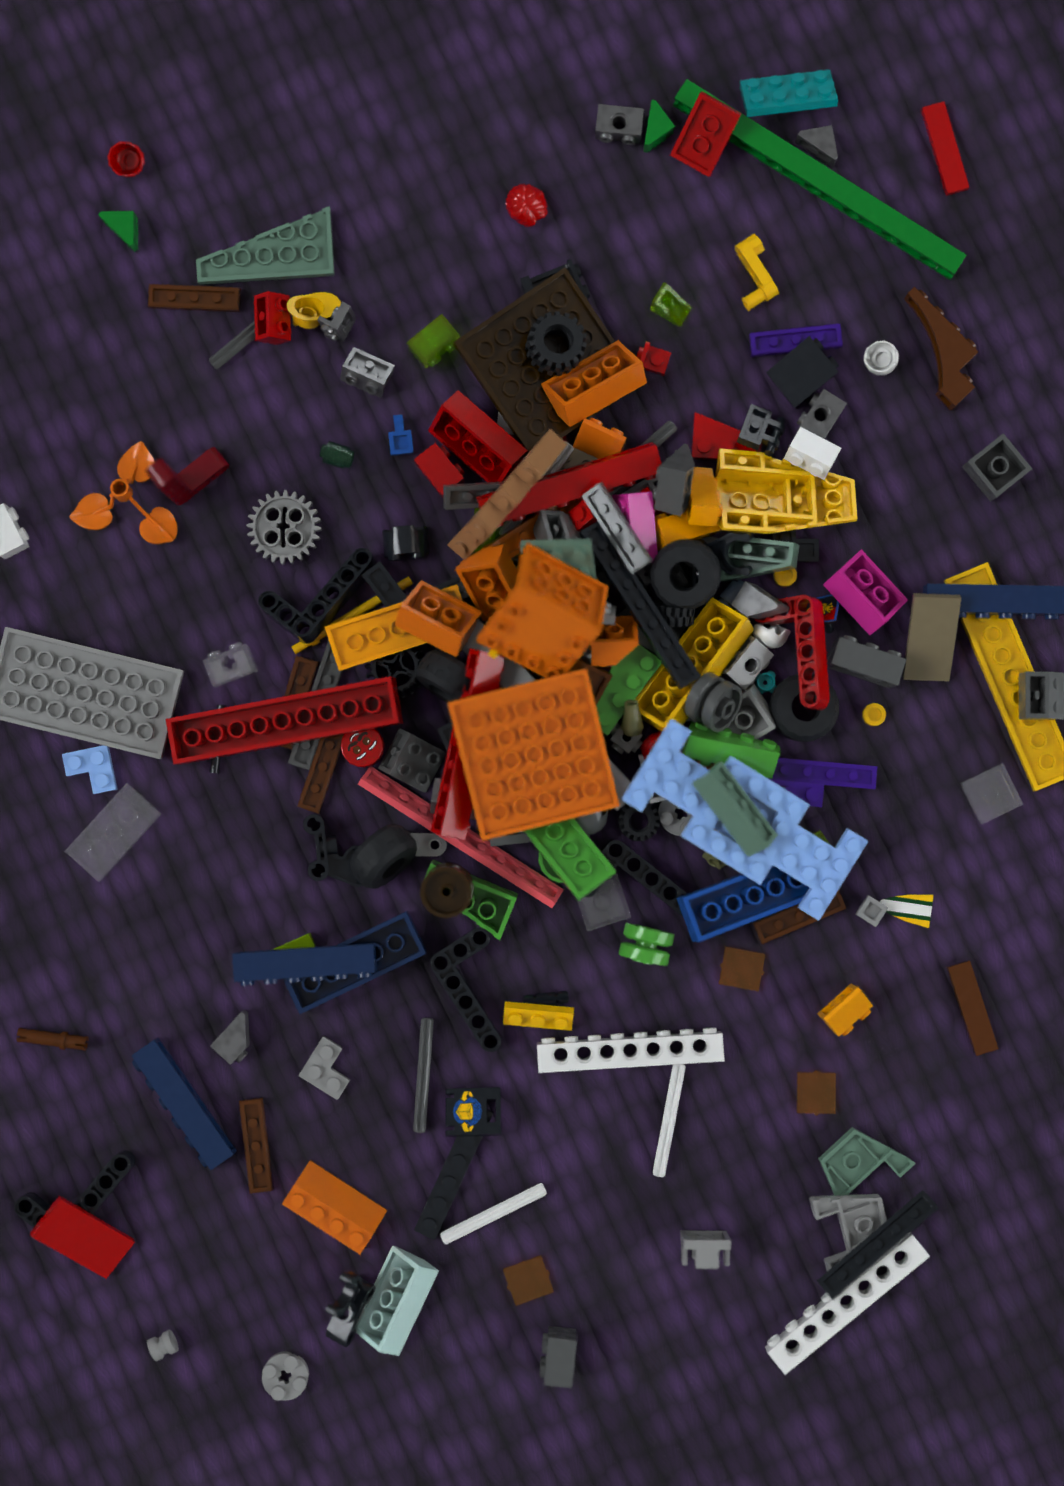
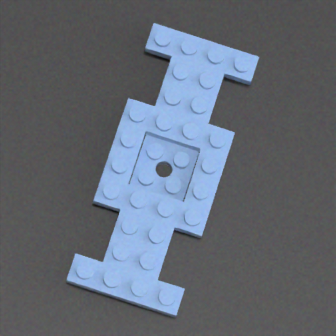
M670 719L621 800L642 812L654 792L692 815L680 836L760 885L772 865L810 887L798 908L819 921L868 841L846 828L835 848L798 825L810 806L808 803L734 757L729 756L724 765L746 794H749L748 797L777 833V837L768 848L747 856L741 847L734 842L735 839L692 784L694 780L704 776L709 771L679 752L692 731Z

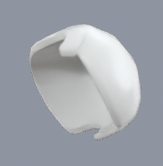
M876 341L866 348L863 360L869 372L875 375H887L896 368L899 354L893 344L887 341Z
M760 623L755 624L753 627V636L766 648L770 649L779 648L784 645L791 632L778 625L766 628Z

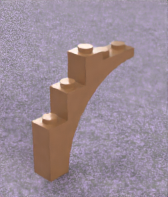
M549 429L495 493L448 543V546L463 560L466 559L496 530L531 487L545 474L568 444Z

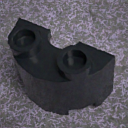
M426 526L392 527L393 530L384 529L382 531L384 558H388L389 561H401L402 556L411 555V559L425 558V554H430L428 529Z

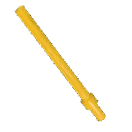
M408 576L397 584L404 590L411 586L413 582ZM376 595L327 626L360 616L382 602ZM324 629L312 643L304 644L298 642L291 646L292 650L297 654L311 645L314 647L320 643L322 638L327 636L326 630Z

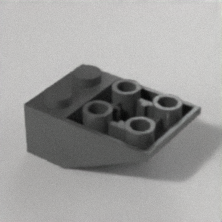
M684 443L662 465L658 466L656 472L658 485L653 493V500H655L654 509L681 516L688 509L695 467L688 444Z
M540 510L533 527L535 540L582 539L579 534L580 531H577L570 515L563 511ZM594 558L595 566H600Z
M1028 671L1019 673V720H1064V673Z

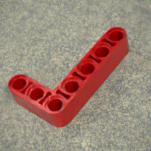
M807 595L778 599L786 606H789L787 615L785 612L759 620L755 619V621L770 626L795 622L800 700L802 705L807 708L823 710L829 704L830 695L822 602L817 598ZM810 602V608H809V610L807 611V610H806V607H807L808 603ZM810 626H812V630L808 634V629ZM813 648V655L810 657V651ZM815 671V677L812 680L811 675ZM816 694V695H817V700H816V702L814 703V702H813V697H814V695Z

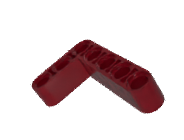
M212 447L179 473L163 459L153 462L146 469V473L160 491L177 506H180L225 472L230 464L216 447Z

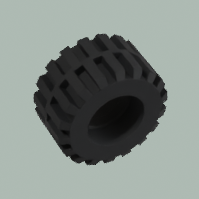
M555 311L554 315L549 312L545 314L544 318L540 316L531 327L526 339L525 350H528L526 354L528 359L532 358V366H539V372L542 373L545 370L548 371L547 375L552 376L554 372H556L557 376H561L564 371L566 374L571 372L572 368H575L581 360L587 343H585L587 336L586 333L582 334L584 330L582 324L578 326V320L575 317L573 320L570 319V314L565 313L562 316L560 311ZM550 334L561 336L567 342L568 351L561 354L551 352L544 343V337Z

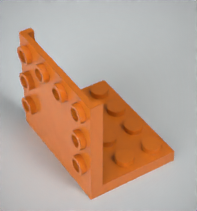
M527 542L522 550L515 587L477 635L476 642L491 650H497L502 656L544 678L567 673L602 631L608 586Z

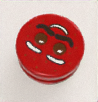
M376 729L344 734L342 737V754L354 766L370 767L376 764L384 753V740Z

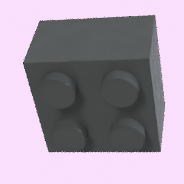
M1004 433L962 466L990 502L1032 470L1031 466Z
M548 1326V1333H543L542 1353L545 1356H541L539 1377H544V1385L572 1388L577 1343L576 1329Z

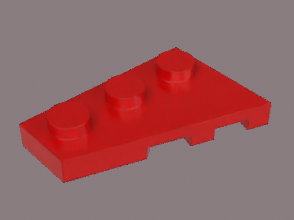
M694 413L691 452L693 459L717 460L719 449L761 452V444L757 451L736 443L740 430L699 413Z

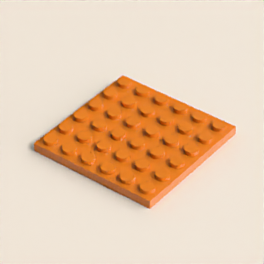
M587 668L448 702L482 841L619 807Z

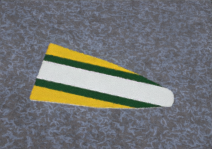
M902 895L880 901V903L888 907L886 911L888 914L905 922L929 928L934 895Z

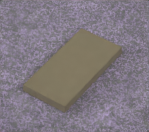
M913 593L905 659L907 660L903 669V680L950 681L961 605L960 595Z

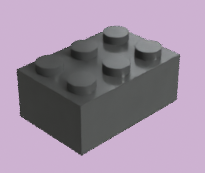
M847 635L833 641L827 659V668L889 689L898 686L907 660L901 657V653L893 650L884 652L879 650L880 646L868 642H866V645L857 643L858 639Z

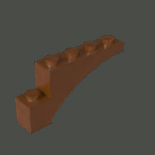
M914 287L908 292L904 300L915 311L930 338L938 368V392L935 395L951 411L975 388L972 385V379L967 374H962L960 370L978 353L977 347L972 340L966 339L960 333L961 331L955 323L949 322L944 317V312L938 306H933L928 301L929 298L925 292Z

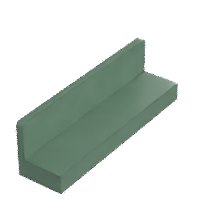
M722 761L716 763L707 774L693 781V786L747 856L768 848L777 837V833Z

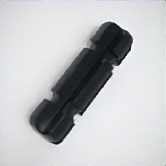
M567 991L536 994L537 996H533V994L524 996V1003L556 1005L558 1002L559 1004L569 1002Z

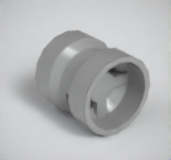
M171 1330L163 1332L159 1338L154 1336L147 1340L149 1352L155 1361L163 1359L165 1354L169 1353L172 1355L179 1351L177 1340Z

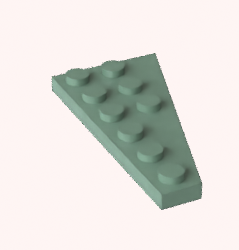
M330 206L323 208L322 211L315 214L303 216L302 219L295 222L286 223L263 232L248 241L236 243L235 246L228 249H221L196 259L198 284L335 276Z

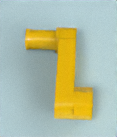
M755 234L734 246L738 257L758 286L757 290L741 299L748 311L761 302L769 301L779 294L776 284L757 256L764 252L765 249L761 240Z

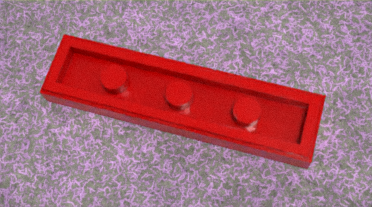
M945 102L922 107V116L946 196L968 190L970 188Z

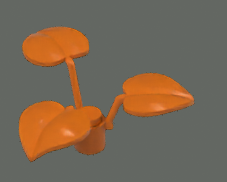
M142 441L130 447L119 460L117 472L121 479L114 480L110 485L109 505L104 495L91 493L81 499L69 516L80 527L89 530H101L112 522L113 515L109 509L113 508L114 501L117 499L120 502L130 501L146 517L140 523L139 531L142 538L148 543L163 544L173 542L178 532L177 522L168 509L155 507L149 515L132 497L133 490L129 485L133 484L134 480L139 483L148 481L150 477L146 473V469L155 462Z

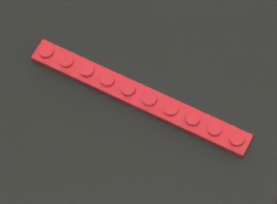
M370 766L360 779L358 785L431 831L434 814L430 813L431 804ZM470 829L466 834V839L438 835L550 908L554 907L564 890L499 847L491 846L488 840L482 841L481 836Z

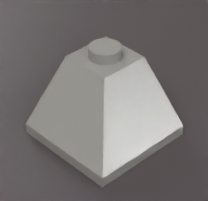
M753 683L746 690H742L740 709L727 728L732 733L739 735L747 733L754 736V739H758L775 729L776 725L766 700Z

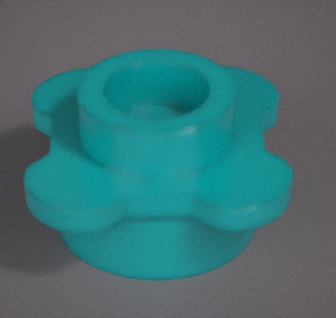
M773 671L757 675L755 679L756 687L761 694L764 692L773 693L777 687L775 685L776 674Z

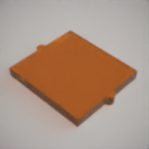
M725 947L723 962L720 963L719 984L759 992L761 976L764 975L765 954Z
M818 1070L814 1072H797V1113H814L815 1116L818 1114H835L836 1073L819 1072Z
M541 1255L503 1268L508 1283L507 1289L511 1291L516 1306L554 1292L549 1279L550 1272L546 1270Z

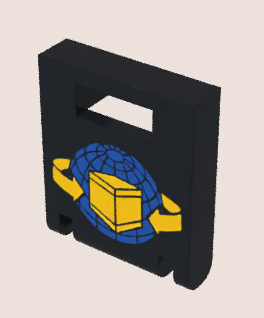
M500 1087L445 1089V1095H454V1098L445 1099V1127H454V1130L445 1131L446 1137L502 1136ZM487 1101L496 1102V1122H487Z

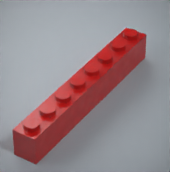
M650 442L542 476L498 527L503 526V522L511 519L513 522L523 520L527 514L533 512L535 515H538L540 510H548L549 507H565L570 504V501L575 499L582 501V495L601 482L610 493L614 491L616 486L623 485V487H628L636 484V480L645 478V480L656 478L658 466L662 465L657 445ZM495 491L476 497L479 509Z
M470 648L465 676L471 679L470 687L461 695L460 699L499 690L501 673L505 667V657L499 654L496 658H492L487 651ZM453 727L431 832L440 836L466 839V834L470 829L469 820L473 804Z

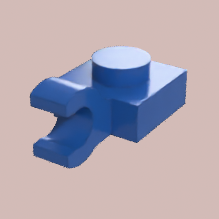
M393 415L395 432H388L391 456L414 454L412 431L404 430L403 415Z

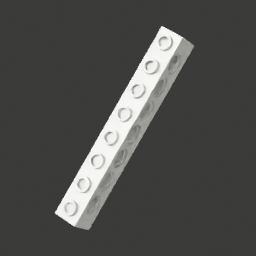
M716 1027L703 1028V1032L695 1033L693 1029H681L680 1034H671L670 1030L657 1031V1035H647V1032H635L632 1037H624V1033L610 1034L611 1038H601V1035H588L587 1039L578 1040V1036L564 1037V1041H555V1038H542L541 1042H537L539 1073L721 1062L724 1061L723 1033L717 1031ZM698 1039L705 1041V1047L701 1051L693 1049V1043ZM673 1041H680L682 1043V1049L679 1052L675 1053L670 1050V1044ZM651 1042L659 1044V1050L655 1054L647 1052V1046ZM627 1044H634L636 1046V1052L633 1055H626L623 1052ZM605 1045H610L613 1048V1053L609 1057H604L600 1053L601 1048ZM585 1046L590 1049V1055L587 1058H580L577 1055L580 1047ZM558 1048L565 1049L567 1051L566 1058L562 1060L555 1058V1050Z
M911 1233L837 1298L832 1300L825 1293L817 1305H810L804 1310V1315L797 1321L796 1319L790 1321L785 1326L786 1330L780 1335H773L767 1341L768 1345L765 1346L767 1353L786 1375L930 1257L929 1254ZM898 1251H904L905 1256L902 1260H894V1256ZM887 1266L886 1273L884 1275H877L878 1267ZM861 1281H869V1286L867 1289H858V1285ZM843 1296H851V1301L848 1304H840ZM832 1310L833 1316L830 1319H823L822 1314L824 1311ZM808 1325L815 1326V1330L811 1334L804 1333V1329ZM789 1340L797 1341L796 1347L792 1349L786 1348V1343Z

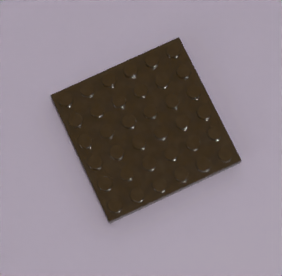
M566 267L453 342L454 347L518 441L528 450L527 454L549 429L560 438H563L583 422L582 420L569 427L558 416L542 388L541 383L554 377L556 372L552 376L547 375L548 371L545 370L542 373L539 372V366L533 367L531 364L532 358L528 359L526 355L528 350H525L526 339L534 322L536 323L540 316L544 318L546 313L551 312L554 315L555 311H560L562 316L565 313L570 314L569 318L572 320L575 317L578 320L577 325L582 324L584 327L582 334L586 333L587 336L585 341L587 346L580 361L615 342ZM550 334L544 337V343L551 352L561 354L568 351L567 342L561 336ZM601 409V410H599L598 412H596V413L590 415V416L587 417L586 419L589 420L590 418H592L594 415H596L597 413H599V412L602 411L603 409Z

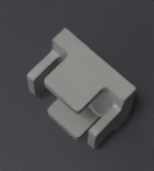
M680 1230L682 1265H687V1249H692V1258L695 1259V1267L697 1269H718L720 1250H723L724 1265L730 1266L731 1239L727 1231Z

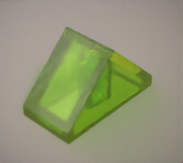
M663 282L654 297L650 308L654 313L679 327L682 326L692 309L665 282Z

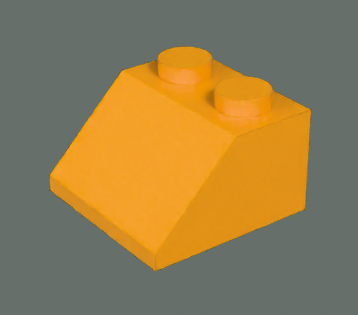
M851 983L819 1011L817 1015L838 1037L841 1034L845 1036L854 1028L853 1024L858 1019L862 1021L871 1013L869 1009L873 1005L862 990Z

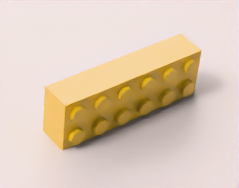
M712 597L696 617L694 624L690 625L681 637L679 643L701 676L709 672L720 676L752 634L754 628L747 617ZM662 663L635 698L639 704L642 720L660 732L664 730L670 719L683 726L689 718L685 713L687 696L696 681L679 690Z

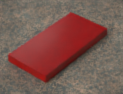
M61 1196L55 1200L30 1232L32 1238L105 1279L108 1278L135 1243L134 1238Z

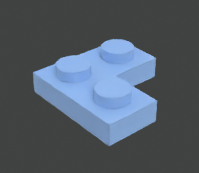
M102 745L62 754L66 776L89 772L93 794L118 790L108 746Z

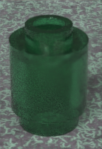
M328 441L327 445H322L319 457L323 458L322 463L341 469H350L355 451L350 450V447Z

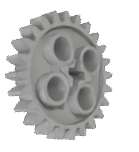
M284 490L283 496H280L275 491L274 498L266 494V502L261 499L258 500L261 505L260 508L252 507L256 514L248 515L253 520V523L247 524V527L253 529V531L247 535L248 537H255L251 545H259L256 552L259 554L265 551L263 558L266 560L271 555V562L274 564L278 558L282 565L285 564L286 559H289L290 563L294 564V557L303 561L301 554L305 553L310 556L308 548L316 549L313 540H320V537L315 532L322 531L321 527L316 526L317 523L321 522V519L313 517L318 513L317 509L309 510L313 503L309 501L304 504L306 497L302 495L297 499L295 491L291 497L287 490ZM286 507L285 522L289 528L285 529L286 545L282 548L283 532L279 527L284 525L283 509ZM273 510L278 511V519L269 521L268 514ZM296 511L301 512L302 518L300 521L292 522V513ZM271 533L278 534V540L274 544L267 543V537ZM293 534L301 536L300 542L296 545L290 544L289 541Z

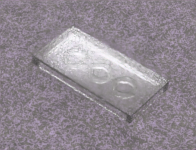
M126 783L65 852L94 879L100 882L162 813L129 783Z

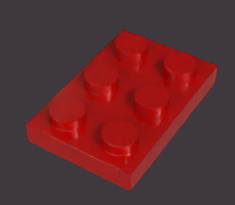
M700 92L670 156L710 177L742 113L710 95Z

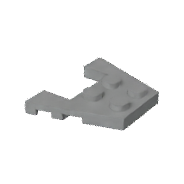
M878 1194L809 1197L813 1216L816 1220L835 1213L838 1214L846 1251L824 1258L827 1271L887 1221L882 1198Z

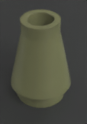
M627 700L624 703L621 729L626 736H638L644 728L639 704L636 700Z

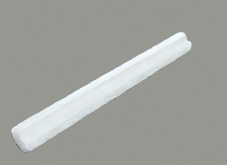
M674 1064L672 1067L652 1172L657 1177H664L666 1173L686 1068L684 1064Z
M539 1183L441 1232V1239L444 1244H449L545 1196L547 1191L544 1185Z

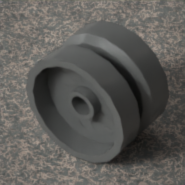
M705 673L692 686L685 703V713L687 717L698 723H703L705 727L712 731H723L731 724L740 709L742 690L735 684L724 681L723 678L714 673Z

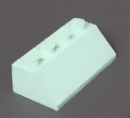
M392 1245L374 1283L376 1287L371 1300L365 1305L355 1327L356 1333L378 1352L399 1356L439 1270L424 1259Z

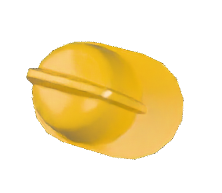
M327 292L298 295L288 300L287 310L292 315L294 326L313 329L320 325L317 320L319 316L325 319L330 318L334 309L337 306L340 307L341 301L337 296Z

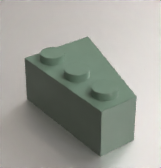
M753 538L749 542L735 540L729 546L728 554L730 560L740 567L751 566L752 573L747 576L741 574L729 575L721 569L720 581L731 582L732 580L736 581L794 569L797 567L800 545L794 542Z

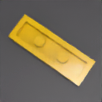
M505 1001L503 1025L572 1031L574 1007Z

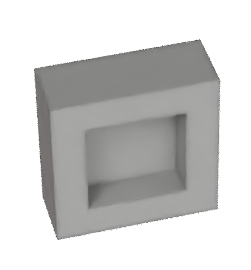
M867 895L855 915L876 927L888 907Z

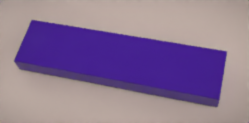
M839 323L750 333L751 357L790 353L809 336L812 340L817 338L825 349L842 348L841 325Z

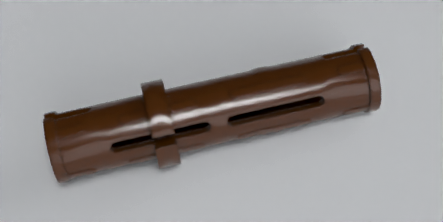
M19 1027L17 1031V1036L20 1037L16 1038L17 1042L59 1047L60 1050L69 1048L83 1051L87 1050L88 1042L86 1041H89L88 1036L71 1035L66 1031L56 1033Z

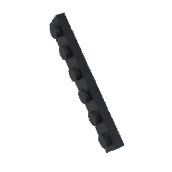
M488 1109L487 1122L490 1121L493 1115V1112ZM483 1136L456 1137L414 1231L433 1240L436 1239Z
M922 1190L821 1276L817 1282L829 1297L834 1300L935 1214L939 1207Z

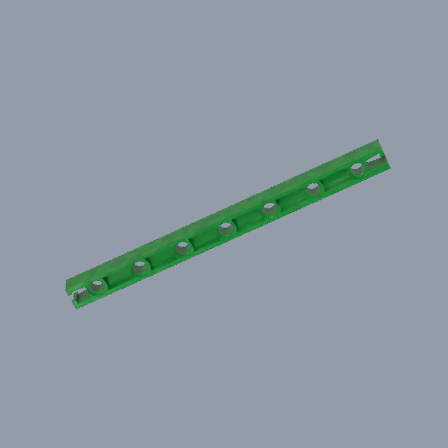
M686 79L674 98L673 106L689 116L700 92H704L724 104L726 103ZM744 114L741 115L729 139L731 143L951 280L967 256L966 254Z

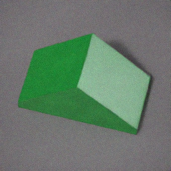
M651 100L643 152L651 151L674 134L675 125L656 100Z
M101 211L98 214L101 220L134 252L138 250V217L134 211Z

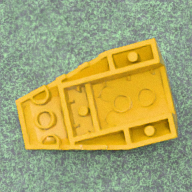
M719 449L715 478H717V490L720 491L719 503L723 504L722 517H718L717 520L721 530L769 534L857 521L854 479L828 472L825 480L798 466L792 465L784 458L779 460L766 456L765 452Z

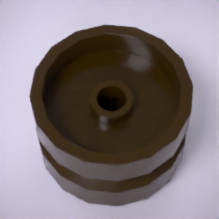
M451 862L438 864L428 872L421 884L420 895L422 903L430 913L437 917L451 918L458 916L465 911L473 897V879L467 869L459 864ZM445 887L450 888L451 894H448V891L444 892L443 889Z

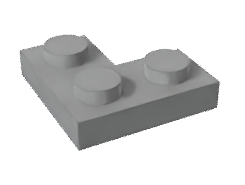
M323 1036L300 1072L299 1077L338 1100L351 1079L332 1068L343 1047Z

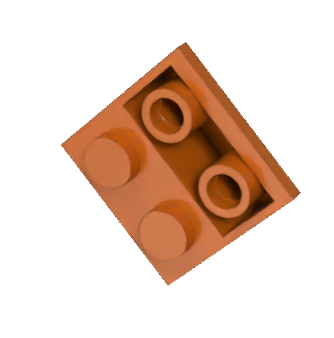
M584 418L573 447L599 459L623 451L627 437H624V433L612 427L609 430L603 427V423L595 418H590V420Z

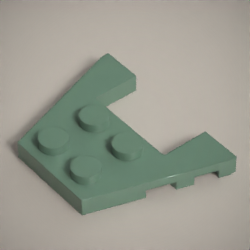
M853 1127L818 1158L834 1196L850 1195L849 1193L884 1161L900 1178L915 1165L907 1156Z

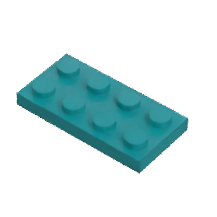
M830 70L740 80V91L747 117L838 106V97Z

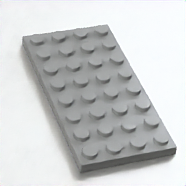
M5 627L0 645V720L162 760L168 738L166 719L173 718L184 670Z

